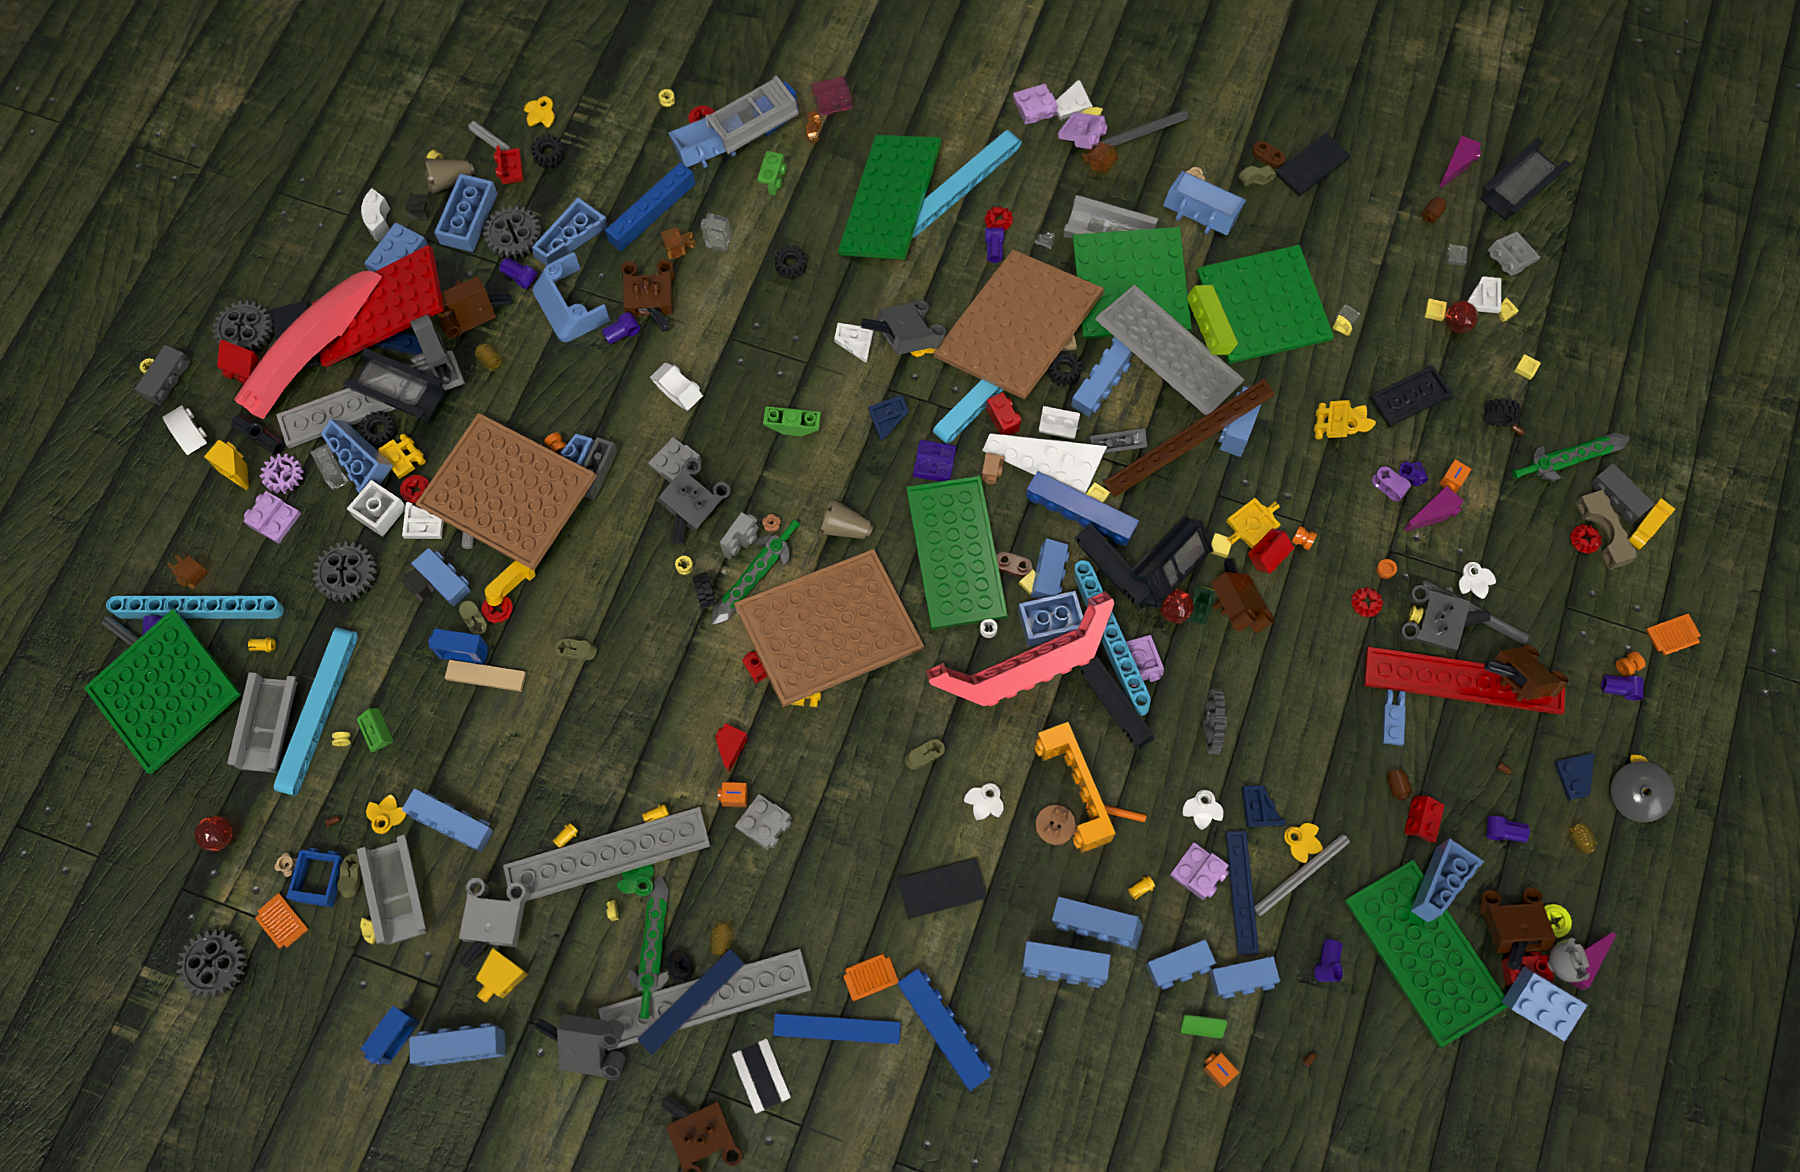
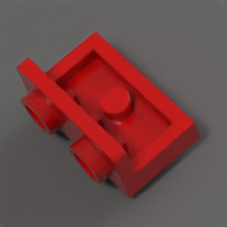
M497 145L496 152H494L495 162L498 163V167H495L497 178H500L503 184L524 181L520 149L501 150L500 145Z
M1414 796L1404 833L1406 835H1416L1429 843H1436L1445 805L1429 796Z

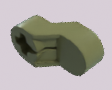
M1270 165L1263 168L1250 166L1244 169L1238 178L1245 186L1252 183L1265 185L1275 178L1276 173Z
M471 601L463 602L459 607V612L470 632L474 635L484 633L487 625L477 606Z
M561 639L555 646V652L557 655L567 659L591 660L595 657L597 648L588 641Z
M934 739L913 749L905 757L906 765L910 769L915 770L936 760L944 753V744L940 740Z
M356 854L345 857L340 866V878L337 888L345 898L354 896L361 885L362 872L359 858Z

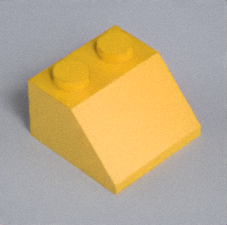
M218 440L204 457L219 473L247 491L249 489L248 468L246 462L242 459L244 456L231 443L227 442L225 444Z

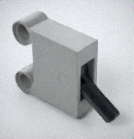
M473 878L468 881L466 885L468 894L459 939L464 942H473V944L459 960V963L465 968H469L488 944L517 947L525 902L529 899V890L521 883H512L508 887L507 896L511 901L484 899L488 896L489 887L481 879ZM481 884V891L474 894L475 886ZM522 889V895L514 898L515 891Z

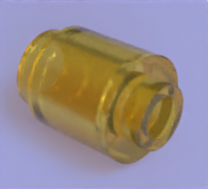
M481 344L476 348L475 356L485 368L493 371L501 365L500 356L489 344Z
M1585 823L1569 829L1570 837L1579 853L1584 852L1585 855L1596 851L1595 847L1599 844Z
M716 924V928H712L709 946L711 954L724 955L730 950L732 930L728 929V925Z

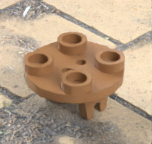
M1047 806L1037 816L1035 823L1036 833L1048 844L1063 845L1071 839L1075 832V818L1063 806Z

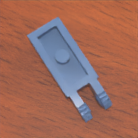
M1388 689L1383 707L1382 743L1403 746L1405 691H1399L1398 704L1392 705L1393 691Z

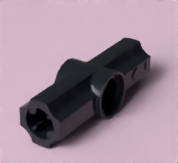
M242 413L235 415L232 419L231 426L252 440L255 445L261 446L274 456L284 450L285 443Z

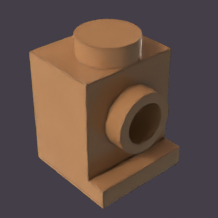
M986 453L982 481L988 484H996L997 477L1002 475L1004 456Z

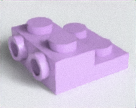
M1046 84L1013 93V99L1024 124L1035 123L1038 120L1052 118L1057 115L1058 105L1053 94L1049 93Z
M1073 112L1058 132L1059 139L1074 141L1075 147L1091 149L1093 145H1098L1101 134H1106L1107 124L1105 123L1104 116Z
M265 491L264 494L257 496L255 500L256 505L253 509H248L245 512L243 522L248 527L279 544L301 513L278 497Z
M1151 635L1127 641L1126 644L1142 680L1149 679L1151 682L1159 680L1163 675L1164 667ZM1120 651L1115 652L1118 655L1123 654ZM1128 668L1122 669L1123 671H1130Z
M1193 843L1170 876L1204 900L1207 896L1211 898L1215 893L1217 887L1214 885L1217 881L1220 880L1222 882L1229 872L1226 869L1229 865L1213 853L1209 854L1199 845Z

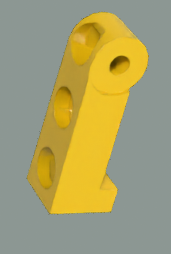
M1661 498L1653 505L1628 538L1630 544L1640 550L1675 511V508Z
M514 561L485 588L487 603L491 606L501 604L503 597L525 578L529 581L535 577V570L533 571Z

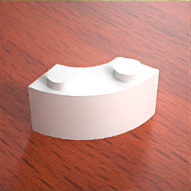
M371 188L363 200L361 212L369 232L379 242L390 230L385 221L390 207L385 198Z
M664 363L650 377L667 397L687 411L703 396L699 391L700 387L694 381L691 382L681 374L680 369L674 364Z
M181 405L163 416V420L174 438L188 455L207 443L205 438L207 434L201 427L198 428L193 420L195 416L189 408L185 409Z

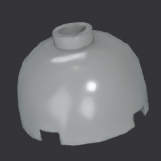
M1574 938L1556 943L1550 951L1548 960L1549 969L1566 982H1579L1587 980L1589 977V973H1586L1585 969L1589 967L1586 953L1580 944L1574 943L1576 940Z

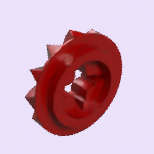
M708 106L695 107L689 113V123L700 120V115L706 118L707 114L711 115L715 111Z
M1001 205L996 208L993 206L991 210H987L985 223L988 228H1003L1005 231L1013 223L1012 212H1009L1008 208H1002ZM1002 215V220L996 221V216Z
M420 475L409 476L402 482L400 494L407 502L416 503L429 485V482ZM417 486H418V488H419L421 491H419V492L416 491L415 494H414V492H413L411 489H412V488L416 489Z
M1582 524L1576 526L1571 532L1570 540L1572 545L1582 553H1593L1602 544V536L1598 533V529H1594L1592 525ZM1585 534L1587 535V537L1592 538L1589 540V542H1587V539L1582 538L1585 536Z
M1365 587L1359 588L1353 594L1351 604L1359 615L1373 617L1381 611L1383 601L1381 594H1378L1375 589ZM1366 596L1368 597L1369 601H1372L1369 607L1367 606L1366 602H1363Z
M507 596L503 597L501 604L497 605V607L501 605L502 613L495 612L494 607L489 605L485 599L482 604V614L487 621L494 624L498 622L503 623L504 620L510 617L513 609L512 602Z

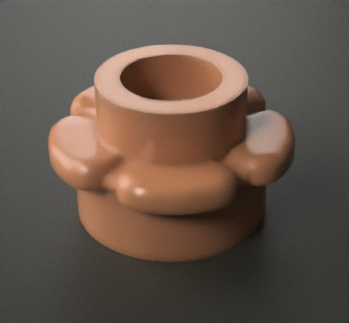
M774 514L767 515L762 521L764 529L768 532L777 531L781 524L780 518Z

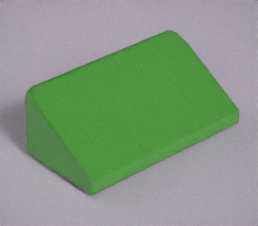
M369 708L357 718V722L371 752H375L393 742L380 709Z
M1184 1015L1181 1018V1033L1222 1038L1227 1021Z

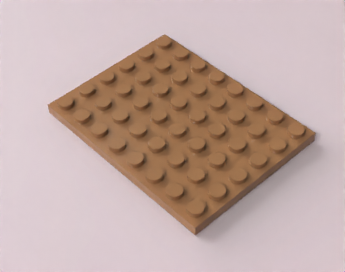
M1012 250L946 335L940 347L933 352V355L945 363L1020 398L1026 399L1101 298L1104 288Z
M478 413L415 505L534 571L597 475Z
M874 549L734 603V608L782 707L921 651L924 648Z

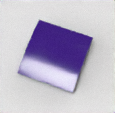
M920 440L913 477L939 482L949 481L951 479L956 446Z

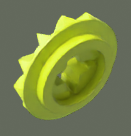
M1551 904L1545 906L1544 908L1550 921L1551 917L1553 919L1561 918L1556 923L1557 927L1554 924L1552 925L1556 938L1565 936L1570 931L1572 925L1569 913L1559 905Z

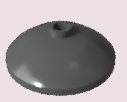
M1639 761L1629 763L1616 772L1611 782L1610 795L1616 809L1626 818L1637 822H1651L1663 817L1670 810L1674 802L1675 789L1670 776L1665 770L1656 764ZM1645 788L1649 790V794L1647 796H1645L1643 793V790Z

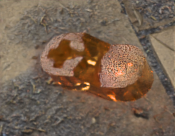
M817 110L806 113L808 124L805 126V133L809 144L820 141L818 130L821 127V122Z

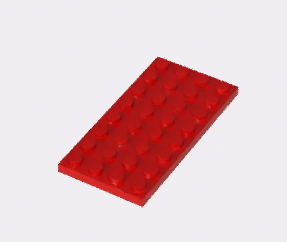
M427 245L375 271L382 278L342 336L338 335L319 351L322 366L328 367L411 327L410 321L427 314L429 317H432L444 311L435 257L431 246Z

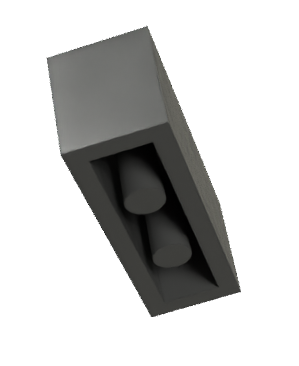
M164 345L134 390L142 398L161 406L164 400L168 398L172 388L178 383L182 373L188 368L190 360L183 352Z
M1135 428L1086 435V443L1107 446L1105 453L1147 447L1145 428Z
M596 438L583 467L594 472L597 477L584 497L596 499L618 453L613 442Z
M1611 464L1590 483L1596 492L1604 491L1605 495L1610 499V505L1630 524H1633L1655 505L1614 464Z

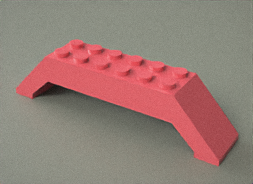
M1105 591L1087 599L1089 604L1077 629L971 676L946 668L944 663L926 670L929 682L935 687L982 706H993L1004 697L1011 698L1017 695V692L1020 690H1029L1035 687V684L1038 682H1047L1053 679L1056 674L1068 673L1074 666L1088 664L1090 659L1094 658L1114 606V601Z

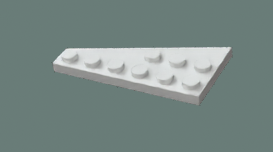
M990 433L982 451L1004 456V461L1035 475L1038 471L1086 494L1107 446Z

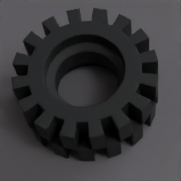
M547 134V137L541 135V139L537 137V142H532L531 152L538 166L541 167L542 165L543 168L548 166L550 169L552 168L551 165L557 167V162L561 164V159L564 160L565 152L560 139H556L554 135L551 137L550 134ZM547 148L554 149L551 154H542V151Z
M786 245V248L780 247L781 251L777 250V255L775 254L774 256L776 272H778L780 277L783 275L784 279L789 276V280H792L793 276L795 279H798V274L802 276L803 272H806L807 260L804 250L801 251L799 246L796 249L795 245H792V248L789 245ZM794 258L798 262L794 266H786L784 261Z
M1060 351V355H1057L1048 368L1049 379L1052 378L1053 383L1057 381V386H1060V383L1063 384V387H1066L1067 383L1069 386H1072V383L1074 382L1075 384L1080 377L1082 363L1079 362V357L1075 358L1074 353L1069 355L1070 351H1067L1066 354H1064V351ZM1067 364L1071 367L1072 371L1068 374L1058 371V366Z
M1497 398L1495 401L1490 400L1485 405L1486 423H1491V426L1497 425V427L1516 425L1520 421V403H1517L1515 400L1511 401L1512 399L1509 398L1508 400H1505V398H1501V400Z
M373 411L370 412L372 416L369 417L367 414L365 416L367 419L361 420L363 424H360V433L369 444L377 447L378 444L379 447H382L383 443L387 444L389 440H393L392 436L396 437L395 431H397V428L392 418L385 412L377 411V414H375ZM376 425H385V429L381 433H372V429Z
M708 572L693 575V582L701 609L715 606L716 601Z

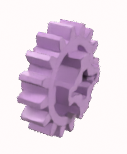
M277 454L276 459L271 456V462H264L266 468H261L264 474H261L260 477L263 479L262 483L269 491L274 490L278 494L281 490L286 494L287 489L293 491V485L299 486L297 480L303 479L300 475L303 473L302 465L293 456L289 457L288 454H285L282 457L280 454Z

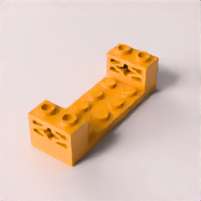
M1069 722L1039 732L1036 745H1034L1038 757L1041 756L1043 761L1065 753V762L1073 770L1071 774L1073 781L1081 789L1079 792L1080 798L1083 803L1086 802L1089 806L1087 814L1090 821L1077 826L1074 833L1075 837H1072L1076 849L1080 848L1081 853L1111 842L1116 833Z

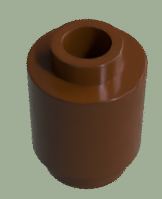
M1441 197L1431 199L1421 212L1423 220L1427 223L1437 222L1446 210V201Z
M1403 769L1389 772L1387 774V782L1392 797L1397 798L1398 801L1410 798L1409 794L1412 793L1407 774L1403 772Z

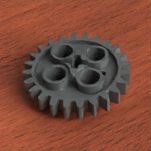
M509 205L508 210L502 207L501 213L496 210V216L490 215L491 221L486 220L487 226L484 227V240L489 250H493L495 255L499 253L501 258L505 254L507 258L513 255L515 259H517L518 254L524 257L523 252L530 254L529 249L534 246L538 238L542 237L539 219H537L536 214H532L531 210L526 211L525 207L519 210L518 205L514 209ZM508 220L511 222L519 241L518 244L515 243L507 224Z
M248 300L245 304L239 301L237 306L232 303V308L225 306L226 312L220 311L219 313L222 316L215 317L218 323H213L216 329L212 330V332L215 334L214 339L218 345L222 339L255 353V348L261 350V344L267 345L265 339H271L268 333L274 332L271 328L273 323L269 312L261 304L257 305L255 301L252 304Z
M345 541L343 546L338 542L335 549L330 545L329 552L323 550L324 557L318 556L320 563H314L318 568L312 570L317 575L313 577V580L317 582L315 586L328 599L332 598L336 602L339 597L342 602H345L346 597L353 601L354 595L360 598L359 592L367 593L365 587H372L369 581L375 580L372 574L377 573L373 568L377 566L373 561L374 557L361 544L357 547L355 542L349 545ZM355 560H358L355 565H352ZM339 561L337 565L333 566L334 562ZM338 578L335 583L331 584L334 579ZM353 578H357L355 582L350 583Z
M1210 689L1209 696H1207L1203 730L1205 731L1204 735H1206L1205 742L1208 754H1220L1221 748H1223L1227 713L1225 712L1224 695L1221 689Z
M214 929L213 933H211V931L206 930L205 937L198 933V940L190 939L192 945L190 947L184 945L186 953L179 954L183 957V961L177 962V964L182 966L181 969L177 970V973L183 974V976L178 980L185 982L182 987L190 988L189 993H196L198 997L204 995V998L210 999L211 995H213V997L218 998L219 991L226 995L227 987L234 989L233 982H241L237 976L245 974L241 970V967L247 966L246 963L242 962V959H245L247 955L241 954L245 947L239 946L241 940L235 939L233 934L228 935L226 931L220 933L219 930ZM217 944V950L212 954L211 949ZM198 959H200L201 963L199 967L195 969V962ZM229 959L230 964L224 969V962ZM212 974V981L210 983H207L208 976Z

